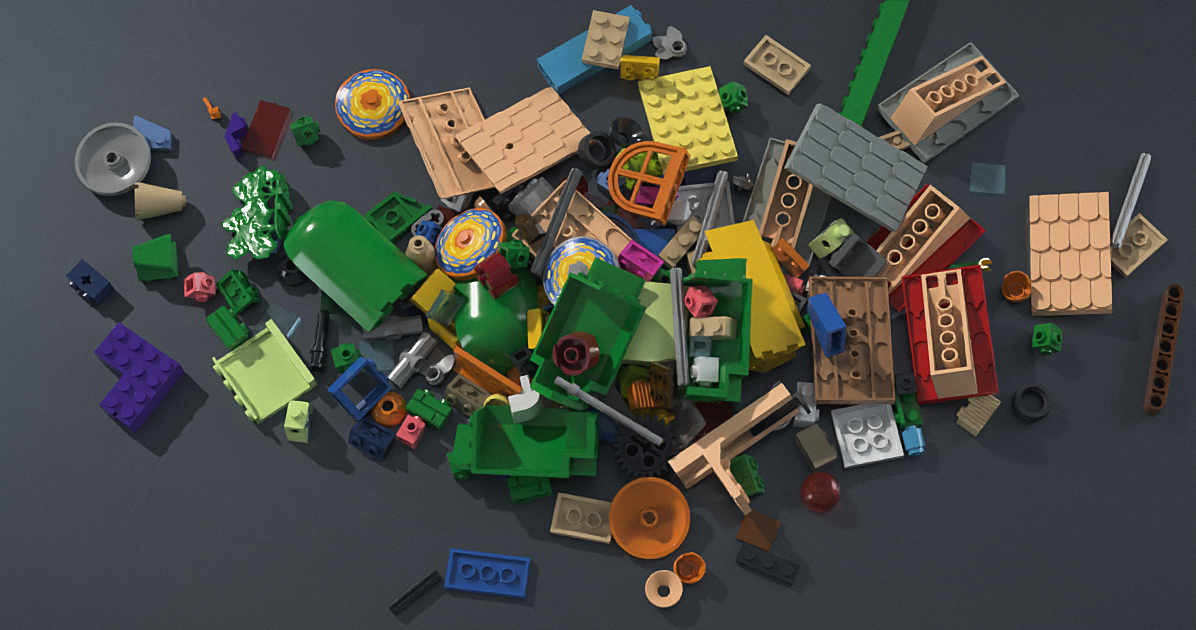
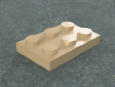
M593 10L582 63L619 70L630 17Z
M767 35L763 37L743 62V65L787 95L791 93L811 68L809 63Z
M1139 213L1129 222L1121 247L1117 249L1110 246L1111 265L1127 278L1162 247L1168 239Z
M558 492L550 533L610 544L612 537L609 526L611 502Z

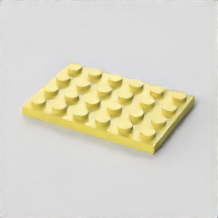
M711 66L656 77L654 80L638 81V88L653 141L685 148L691 155L685 171L738 160L737 151ZM657 153L664 176L671 156Z

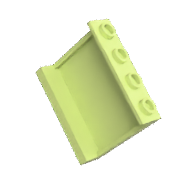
M272 319L265 323L267 328L218 361L215 357L212 358L215 363L213 368L218 376L223 375L226 380L223 382L228 390H234L237 394L234 396L240 407L242 405L246 407L247 411H245V414L251 422L255 420L258 425L286 407L290 400L295 401L317 386L315 378Z

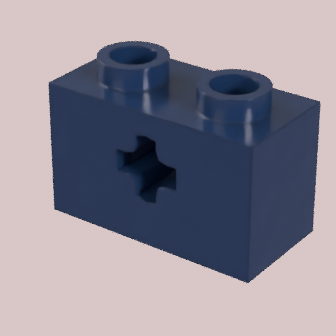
M83 259L66 275L70 281L68 285L76 292L78 290L83 292L82 296L89 303L93 301L99 305L114 290L110 281Z

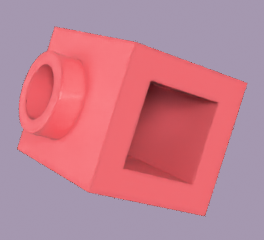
M408 415L396 434L398 441L416 449L427 431L425 421L418 416L412 417Z

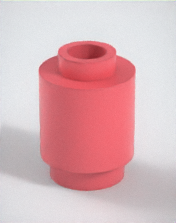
M788 273L786 275L783 274L789 289L802 296L806 288L803 285L804 281Z

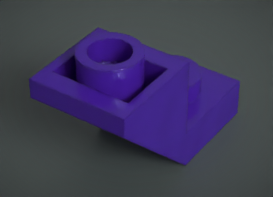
M237 112L232 114L224 136L235 159L243 156L240 151L243 147L239 139L248 135L245 129L248 125L243 116L239 118Z

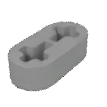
M436 209L431 210L417 220L411 228L413 237L416 236V227L423 220L431 221L432 215L435 217L440 216L439 222L436 224L442 226L444 222L442 212Z

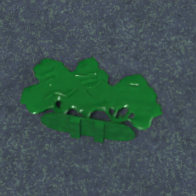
M262 165L255 172L247 173L232 188L235 197L242 200L244 206L236 208L231 213V217L221 223L227 232L237 233L228 243L227 255L236 260L244 256L248 251L251 252L255 259L268 258L270 252L277 247V243L271 238V233L276 230L278 238L284 241L287 228L291 226V218L288 215V211L292 210V203L289 200L286 178L275 169L267 170ZM274 181H276V189L272 185ZM263 187L270 188L269 191H272V192H271V193H265V192L262 191V188H263ZM276 195L275 208L269 209L267 202L272 196ZM273 213H275V215H274V224H275V225H272V224H269V223H268V221L270 220L271 215H272Z

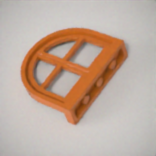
M656 141L638 142L627 147L616 157L609 171L608 188L613 200L624 211L655 220L659 225L665 226L691 155L685 148ZM648 152L640 173L622 169L632 157ZM653 152L671 156L664 178L645 174ZM619 176L637 180L630 201L625 199L620 191ZM642 181L660 186L653 208L634 204Z

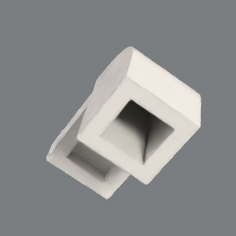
M528 375L520 377L523 393L508 396L514 424L534 418L542 407L541 394L530 388L532 382L529 383Z

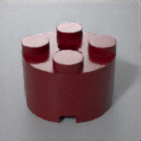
M492 253L474 267L475 272L478 274L476 277L478 282L482 286L486 285L489 288L488 292L494 300L519 284L516 274L511 275L510 264L500 253Z
M578 331L563 336L553 348L555 365L567 375L581 374L592 369L598 363L600 354L598 343L593 335L586 332Z

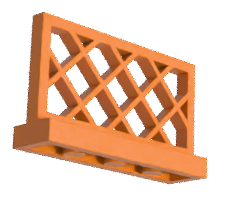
M458 346L453 350L456 360L453 372L464 376L492 393V395L501 394L508 398V396L523 393L522 387Z

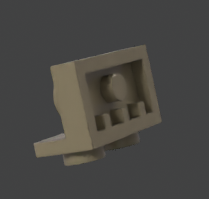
M458 374L446 387L443 399L448 401L451 406L470 416L484 404L485 400L492 393Z

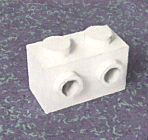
M797 382L795 393L798 392L811 413L807 414L802 406H799V413L793 418V427L808 428L814 425L815 421L819 420V409H816L814 383Z

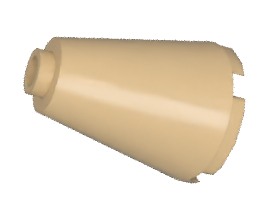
M135 182V214H139L135 215V220H144L182 211V207H186V195H182V191Z
M423 236L411 238L405 255L427 274L426 278L434 270L440 269L435 260V246Z

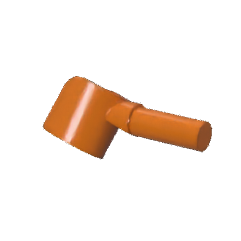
M204 97L203 101L207 106L211 119L220 118L219 107L213 108L207 97Z

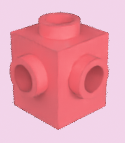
M194 272L184 279L185 297L196 299L198 302H204L215 295L216 285L214 276L206 275L204 272Z
M706 285L690 287L684 298L685 306L695 318L711 316L718 302Z

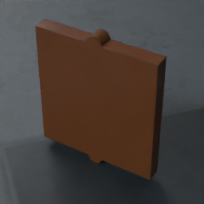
M752 510L740 522L741 527L736 539L769 552L773 541L777 539L776 534L781 521Z

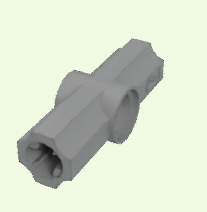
M421 315L403 318L400 316H388L379 328L371 332L363 328L364 340L380 338L397 340L402 338L403 335L423 333Z
M423 332L411 348H406L401 353L399 363L387 376L389 381L401 389L414 372L417 373L424 367L425 358L437 345V341L429 334Z

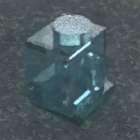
M690 336V357L713 356L714 340L709 336Z

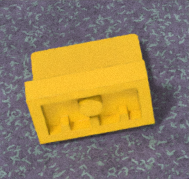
M623 55L621 58V78L626 80H654V78H658L660 58Z

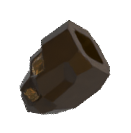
M520 214L516 217V227L528 246L544 237V230L530 214Z

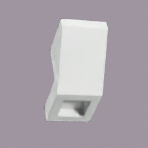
M674 202L667 222L680 226L688 221L691 215V210H689L690 202ZM652 220V226H660L655 220Z

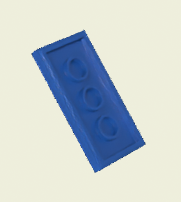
M450 548L444 589L525 599L531 558Z

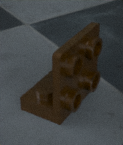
M671 358L650 362L649 377L652 385L650 389L652 401L668 409H673V400L677 396L676 360Z

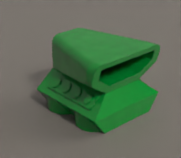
M166 234L132 247L133 265L137 270L138 281L172 280L178 276V252L176 241L171 242V234Z

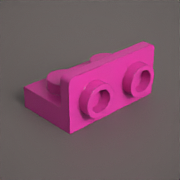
M633 240L627 244L618 256L620 269L646 280V282H651L653 276L664 263L662 259Z

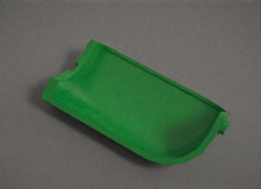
M329 200L314 206L295 220L294 225L284 239L285 251L292 262L368 332L379 328L395 309L392 305L399 298L403 301L411 293L418 290L427 277V274L359 212L344 202Z
M511 227V230L506 229V242H511L514 239L512 234L517 230L516 227ZM525 267L510 269L511 275L516 274L519 284L495 300L489 294V288L486 285L482 286L477 278L469 280L453 279V282L456 283L453 288L455 289L454 322L457 338L465 352L501 375L515 367L509 355L525 345L529 349L527 311L538 309L536 277Z

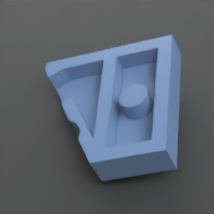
M134 116L133 127L145 137L150 151H171L172 133L170 130L141 117Z

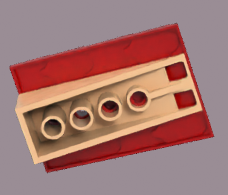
M925 185L912 198L897 231H890L882 226L865 241L887 259V264L876 277H887L889 304L899 312L906 309L901 276L946 270L986 230L932 185Z
M981 264L901 276L919 405L999 394Z

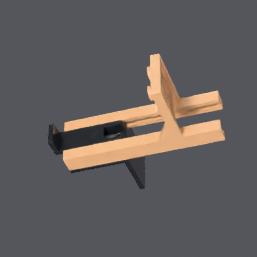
M780 380L740 408L736 402L727 401L736 415L668 461L686 489H689L714 472L744 515L752 511L748 506V503L751 501L730 472V460L798 414L799 406H802L807 414L811 413L798 392L791 395Z

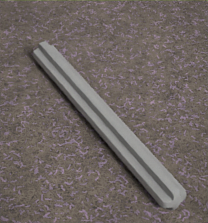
M1142 153L1140 155L1110 241L1112 248L1119 249L1121 247L1151 161L1150 154Z
M720 170L716 176L691 262L694 268H696V261L702 258V255L706 253L709 242L704 231L711 230L714 227L728 179L726 171Z
M672 268L670 270L677 382L678 386H688L689 369L682 269Z

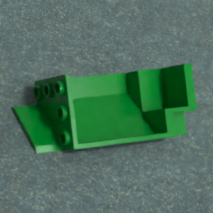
M596 257L587 275L581 272L575 275L570 272L530 358L531 361L540 365L530 388L550 400L580 412L581 410L586 412L589 404L576 396L572 397L567 394L565 389L556 385L554 381L557 376L571 384L575 383L580 386L579 389L592 397L595 391L606 396L647 308L641 305V300L638 299L646 280ZM578 331L593 335L596 338L600 351L597 365L578 375L563 373L564 371L557 367L553 360V348L559 339Z
M747 259L697 260L695 273L689 274L688 277H683L682 279L684 286L706 285L718 300L712 315L707 317L727 316L737 321L735 340L700 341L689 336L690 318H695L689 311L686 339L689 385L678 386L677 382L676 399L689 400V403H697V401L741 402V379L749 375L753 280L746 278ZM699 356L719 358L717 383L711 384V387H699V383H692L693 378L690 376V369L694 358Z
M482 405L473 412V415H470L469 424H458L451 469L471 470V473L560 478H569L571 475L596 476L599 437H601V430H599L600 413L541 407L540 412L534 418L514 424L510 406Z

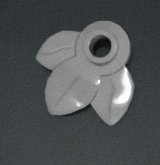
M668 27L666 36L652 38L654 46L658 49L655 56L662 60H667L671 57H682L687 52V45L682 41L681 32L674 27Z
M435 348L428 360H425V365L419 373L425 376L429 384H440L445 374L450 372L454 366V355L451 354L445 357L438 348Z

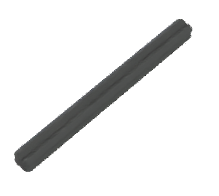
M572 168L530 270L534 275L540 276L543 272L582 175L579 169Z

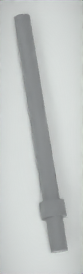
M559 376L555 379L554 383L565 389L567 394L572 397L580 398L659 446L663 439L582 391L579 389L580 386L575 383L571 384Z

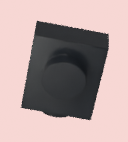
M901 373L894 376V387H896L899 396L917 393L914 373Z

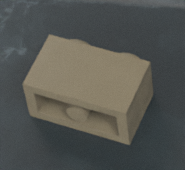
M817 423L797 433L794 439L814 474L834 464L838 455L835 447L829 445L826 440L828 437L825 430L819 428Z

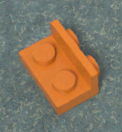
M783 237L773 247L777 260L794 277L798 278L810 266Z

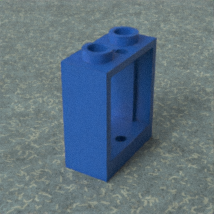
M360 357L327 389L344 410L358 421L392 388L388 383L389 378L383 372L379 373L375 369L377 365L370 358L365 359L363 357ZM365 368L378 385L355 406L341 389Z

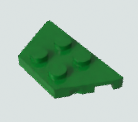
M394 191L367 212L365 218L388 240L393 242L410 229L417 220L433 210V208L429 204L424 205L417 202L416 199L404 197L403 194Z

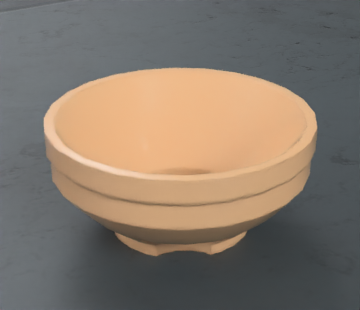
M657 571L646 582V596L657 607H671L682 596L683 587L681 580L671 571ZM659 587H668L670 594L667 597L659 596L657 592Z

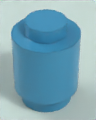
M916 425L906 427L905 431L902 432L906 452H908L909 456L925 453L924 448L926 446L922 429L917 428Z

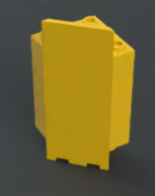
M751 220L704 231L712 252L703 254L699 260L747 259L746 278L753 279L749 370L764 374L797 357L795 350L806 345L799 330L805 327L773 248L770 243L762 240L755 221Z

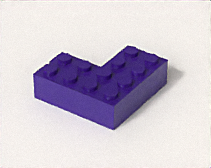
M120 322L117 323L94 351V354L101 362L122 376L100 402L99 406L105 413L134 433H136L185 372L179 363Z

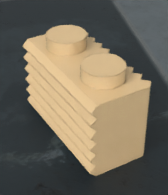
M727 316L690 318L689 336L700 341L735 340L737 321Z
M993 395L969 397L968 401L970 403L967 407L962 406L957 413L959 418L956 423L974 436H977L1001 403Z

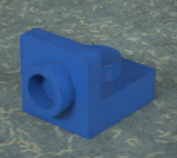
M423 220L417 229L416 236L425 237L435 246L443 227L435 222Z

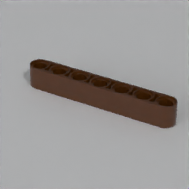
M1178 284L1168 286L1161 299L1143 404L1145 412L1153 416L1161 412L1167 400L1184 299V289ZM1169 293L1175 294L1177 298L1171 297ZM1166 311H1171L1174 316L1168 315ZM1163 328L1168 329L1171 334L1165 333ZM1160 346L1165 347L1168 352L1162 351ZM1157 364L1162 365L1165 370H1160ZM1154 383H1159L1162 389L1156 388ZM1151 401L1158 403L1159 407H1154Z

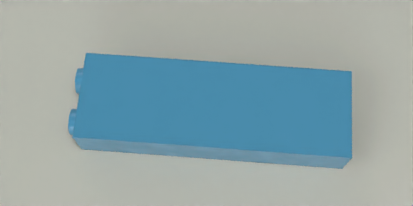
M630 5L616 13V15L630 17L621 58L623 55H629L651 42L653 31L648 23H644L639 10H635ZM588 30L537 59L538 69L558 95L606 68L582 63Z

